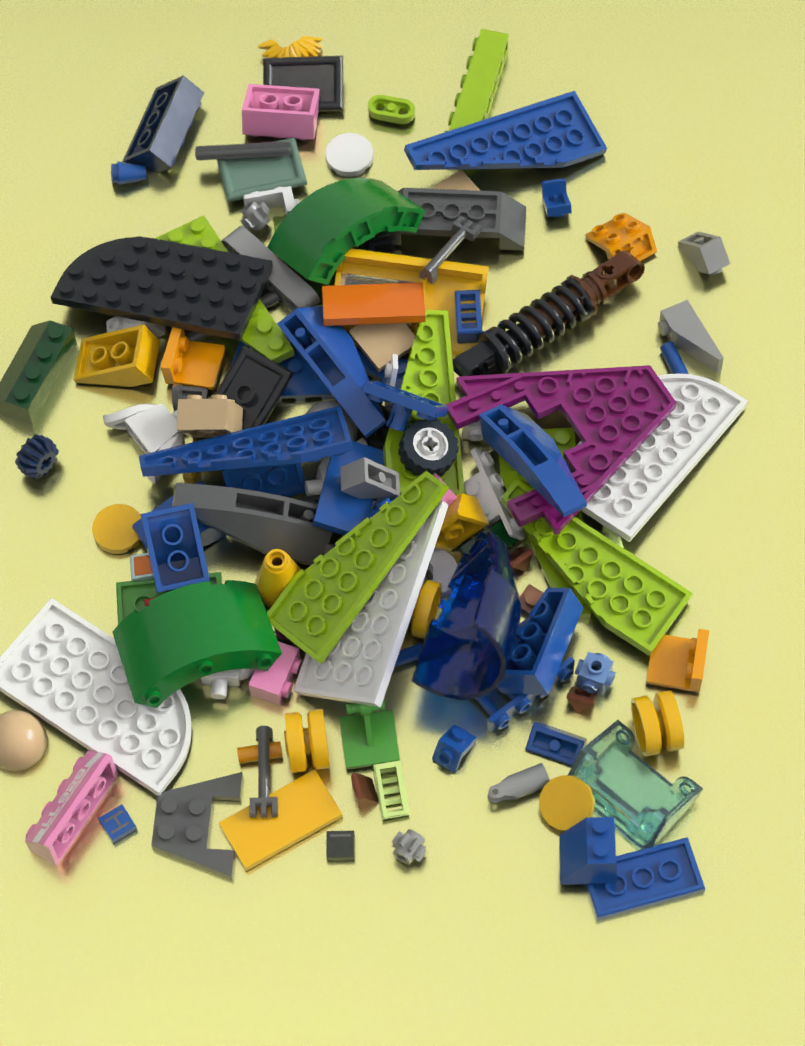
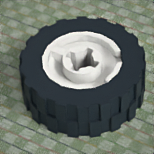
M416 420L415 423H411L399 442L398 455L401 457V463L415 476H420L425 471L431 475L434 473L438 476L444 475L452 466L459 450L455 433L448 428L447 424L441 423L440 420Z

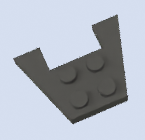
M243 772L164 791L160 796L157 795L152 849L233 880L235 851L208 849L213 799L241 801Z

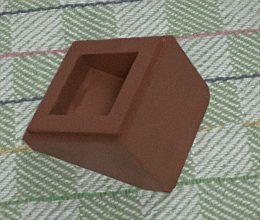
M352 773L351 782L358 807L364 808L377 804L379 801L373 780L368 776Z

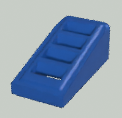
M480 290L455 291L457 343H478L477 335L482 332ZM460 301H475V303L460 304ZM461 311H476L473 313H461ZM461 321H476V322H474V323H462Z

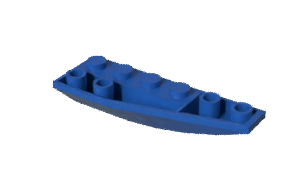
M323 306L297 308L277 323L288 341L338 404L341 405L342 409L365 438L387 423L379 402L369 399V394L362 392L365 381L370 380L353 339L341 325L324 326Z
M502 404L479 414L483 439L563 517L587 506V502L553 438L527 414Z

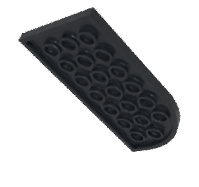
M142 236L121 238L97 245L77 257L60 277L51 295L52 304L241 341L273 269L272 260Z

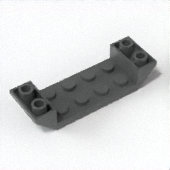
M402 188L398 190L399 193L425 210L417 232L383 231L377 233V240L393 239L394 245H401L402 234L454 236L455 232L452 231V225L459 216H463L466 218L465 223L468 220L474 222L473 228L477 224L482 226V231L477 237L500 238L499 249L524 250L526 206L504 192Z

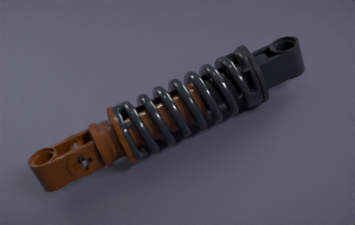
M623 250L591 272L588 271L583 274L582 278L574 275L568 276L566 280L560 283L561 285L553 287L551 292L542 294L540 299H535L531 301L529 306L522 307L519 313L511 314L508 320L500 321L497 327L493 326L486 331L480 332L477 335L478 344L455 357L453 360V371L459 377L489 375L494 371L506 374L509 369L514 367L512 362L516 364L522 362V354L529 357L533 354V347L540 350L544 347V341L547 343L553 342L555 339L554 333L562 336L565 334V327L568 329L575 328L576 320L584 322L594 317L598 311V304H603L609 297L617 294L621 289L641 278L645 271L644 264L631 253Z

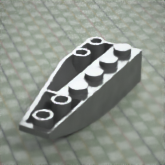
M176 483L172 507L193 503L197 521L266 555L271 550L281 549L296 563L309 566L315 563L313 560L320 554L325 555L323 554L325 544H329L332 532L312 526L317 504L232 487Z

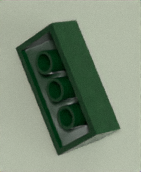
M51 320L31 326L0 381L1 414L33 425L77 345L73 328Z

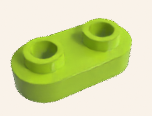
M375 95L368 101V112L372 118L377 120L407 124L415 117V106L407 99Z

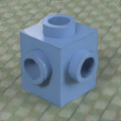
M588 652L585 660H579L575 670V674L578 675L577 688L591 694L596 693L602 697L606 687H611L616 675V672L612 671L614 661L604 654Z

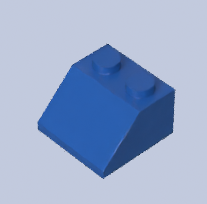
M614 817L585 818L559 835L561 885L617 883Z

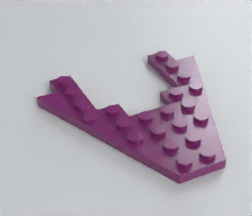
M650 365L460 376L456 378V384L464 397L446 404V406H449L447 415L457 430L479 421V414L500 404L511 407L526 401L537 419L561 410L582 441V444L564 451L563 458L573 471L571 474L587 503L676 408V401ZM535 489L507 501V508L519 527L543 517L555 535L559 534L580 511L578 510L563 517Z

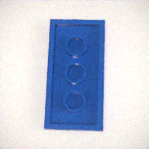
M352 441L354 450L348 451L341 456H330L312 526L346 535L365 520V515L372 509L374 498L359 499L341 491L340 467L363 457L381 465L384 462L383 450Z
M688 837L616 856L617 883L585 884L597 921L705 892V886Z

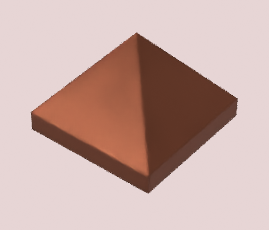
M520 546L504 557L501 562L503 565L526 572L534 552L532 549Z
M572 686L566 698L578 713L592 706L597 694H591L583 689Z

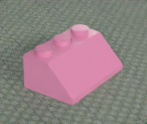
M248 84L242 107V134L254 137H295L300 140H314L317 128L320 89Z

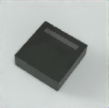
M326 831L327 861L355 860L354 831Z

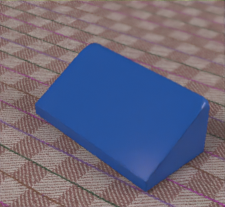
M536 721L533 723L525 749L577 767L587 738Z

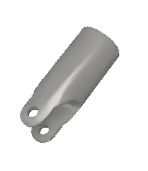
M540 763L509 775L500 783L491 786L487 797L491 803L518 799L543 789L550 779L544 765Z

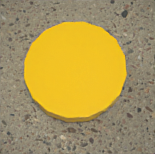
M114 504L101 510L96 515L92 524V533L98 546L111 554H123L128 552L129 549L137 547L141 540L133 530L132 525L141 519L140 513L135 508L125 504Z
M562 775L551 779L544 786L540 794L539 808L542 817L550 826L566 831L583 819L592 816L595 808V798L592 789L583 780L576 776Z

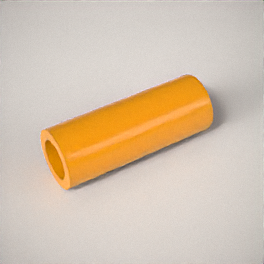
M281 742L269 743V759L282 758ZM258 745L237 748L239 764L258 761Z

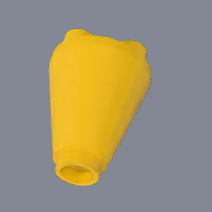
M281 549L271 550L265 556L255 580L263 604L268 608L272 607L293 576L301 570L295 561Z

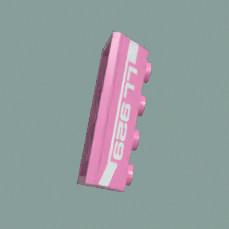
M87 751L84 757L78 758L74 764L73 773L68 780L64 779L57 790L58 794L52 802L49 801L45 805L41 813L42 817L38 823L33 824L28 829L25 842L30 851L50 863L58 865L119 777L111 755Z

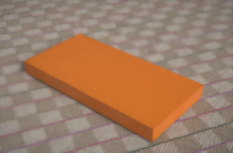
M423 282L322 286L324 326L426 322Z

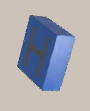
M123 804L98 818L112 843L137 829Z

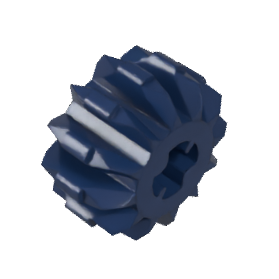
M35 434L32 438H27L24 445H21L20 451L16 453L18 457L15 460V464L25 476L39 479L42 475H47L50 468H53L52 465L57 461L56 456L59 450L51 439Z

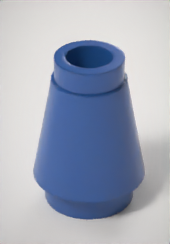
M117 161V164H111L112 183L123 185L146 180V166Z

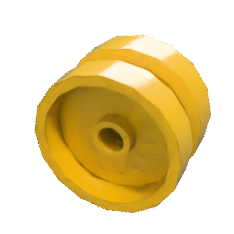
M427 580L422 585L408 625L409 628L411 624L412 636L422 639L429 637L440 603L442 583Z
M671 690L655 693L653 702L647 695L631 698L633 725L640 750L644 757L660 754L662 744L669 752L684 749L683 724L676 699Z
M323 709L309 710L307 714L308 728H303L302 715L299 712L285 713L286 754L290 759L292 773L306 771L308 767L307 754L309 753L312 755L313 767L316 770L330 768Z

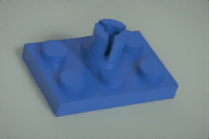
M365 381L362 392L368 393V398L380 403H383V401L393 402L386 426L405 432L407 429V424L413 410L417 411L416 416L420 418L435 420L437 417L446 416L449 406L380 381Z
M301 463L221 470L225 487L259 491L284 497L305 493V478Z

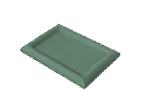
M295 137L275 141L290 142L291 155L217 160L227 202L241 200L244 195L252 192H262L277 187L291 186V188L308 185Z

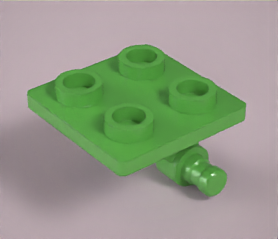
M384 699L381 707L356 703L346 704L347 715L351 716L339 718L346 769L400 761L393 711L374 712L376 710H385Z

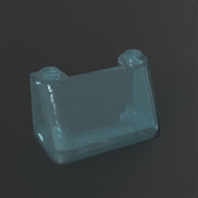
M617 720L580 750L568 775L576 776L589 785L595 798L594 811L601 817H614L615 829L640 849H650L694 803L703 788L685 776L679 777L673 784L632 751L635 737L627 726Z

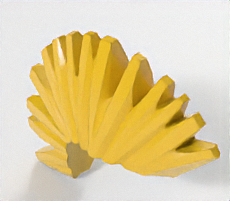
M304 35L286 47H280L276 41L270 39L258 45V48L267 50L261 54L262 57L266 58L313 57L320 54L318 49H321L322 45L318 44V42H322V38Z

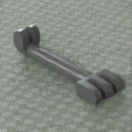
M459 216L452 225V231L455 232L454 236L420 272L419 278L425 280L428 277V283L433 285L438 277L437 268L464 238L473 242L481 233L482 226L477 224L473 228V221L468 220L465 223L466 218Z
M259 726L256 728V741H258V797L250 798V818H256V807H261V818H267V807H272V818H277L278 798L269 797V741H273V730L269 726Z

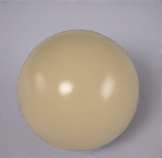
M11 710L0 714V768L8 771H22L34 766L41 759L46 749L47 736L44 726L39 719L26 711Z

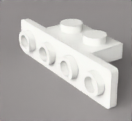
M476 448L472 449L471 454L479 472L464 482L465 494L477 497L489 523L484 527V530L502 519L508 535L522 541L526 538L522 527H519L512 515L500 502L505 494L503 489L504 482L493 467L494 460L492 456L486 451L484 452Z

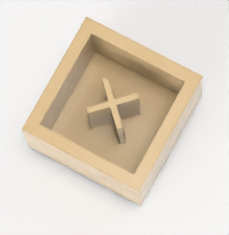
M187 395V399H178L177 430L191 438H212L242 430L243 407L236 404L235 400L227 399L226 395H212L211 399H202L200 395Z

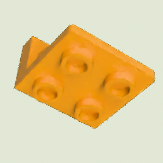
M626 213L615 215L612 220L603 225L595 226L592 231L585 234L586 240L606 251L608 260L623 250L631 253L639 261L657 252L650 226Z
M172 327L160 367L165 383L213 390L225 354V346L190 341L185 336L184 329Z
M699 629L697 638L691 639L664 635L650 655L646 683L700 692L710 630Z

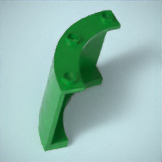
M371 178L345 179L328 184L299 202L280 223L267 248L306 279L329 285L335 271L346 258L344 255L353 246L358 247L365 241L375 237L376 233L383 231H408L416 233L425 210L383 181Z
M225 580V584L211 585L210 581H205L171 590L150 600V605L140 612L133 611L112 631L134 703L158 708L163 701L183 686L217 672L235 669L268 671L282 654L257 585L245 581Z

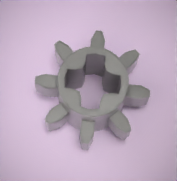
M251 201L241 210L243 219L240 222L247 230L254 228L256 231H259L270 221L268 213L271 210L264 202L256 203Z
M408 829L405 834L398 831L392 840V847L395 848L393 855L406 864H411L413 859L420 862L427 852L425 850L426 846L423 845L425 842L424 837L411 829Z

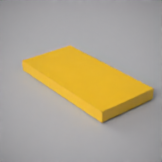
M315 769L269 794V797L278 798L277 818H272V807H267V818H261V807H256V818H250L249 805L219 822L221 830L245 871L343 817L342 812Z

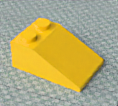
M144 324L82 338L73 381L76 383L125 387L152 383L160 340Z

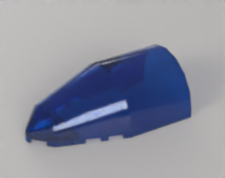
M483 531L479 532L476 536L477 540L469 550V555L465 553L460 559L447 586L451 589L447 600L442 599L438 605L442 611L438 619H432L428 626L411 680L419 687L440 697L458 700L482 697L498 687L507 671L520 623L521 601L507 545L490 531L486 534Z

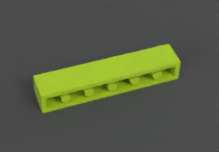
M481 28L479 37L474 38L472 45L474 53L473 56L469 55L467 60V75L463 74L461 78L460 88H462V91L457 93L455 97L454 107L456 109L455 112L451 111L449 116V131L487 119L508 52L509 34Z

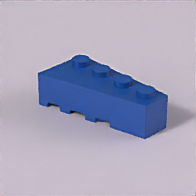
M547 588L529 613L531 619L523 627L520 626L516 632L517 639L511 648L506 647L500 655L502 657L500 664L497 667L493 666L489 671L488 675L501 693L549 694L583 610L582 605L571 588Z

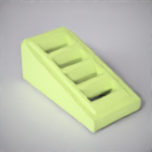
M401 761L373 765L382 820L409 816ZM396 773V777L381 779V774ZM395 782L398 784V787L383 789L382 786L383 784ZM394 793L400 794V798L385 800L384 795ZM399 803L402 805V809L386 810L387 805Z

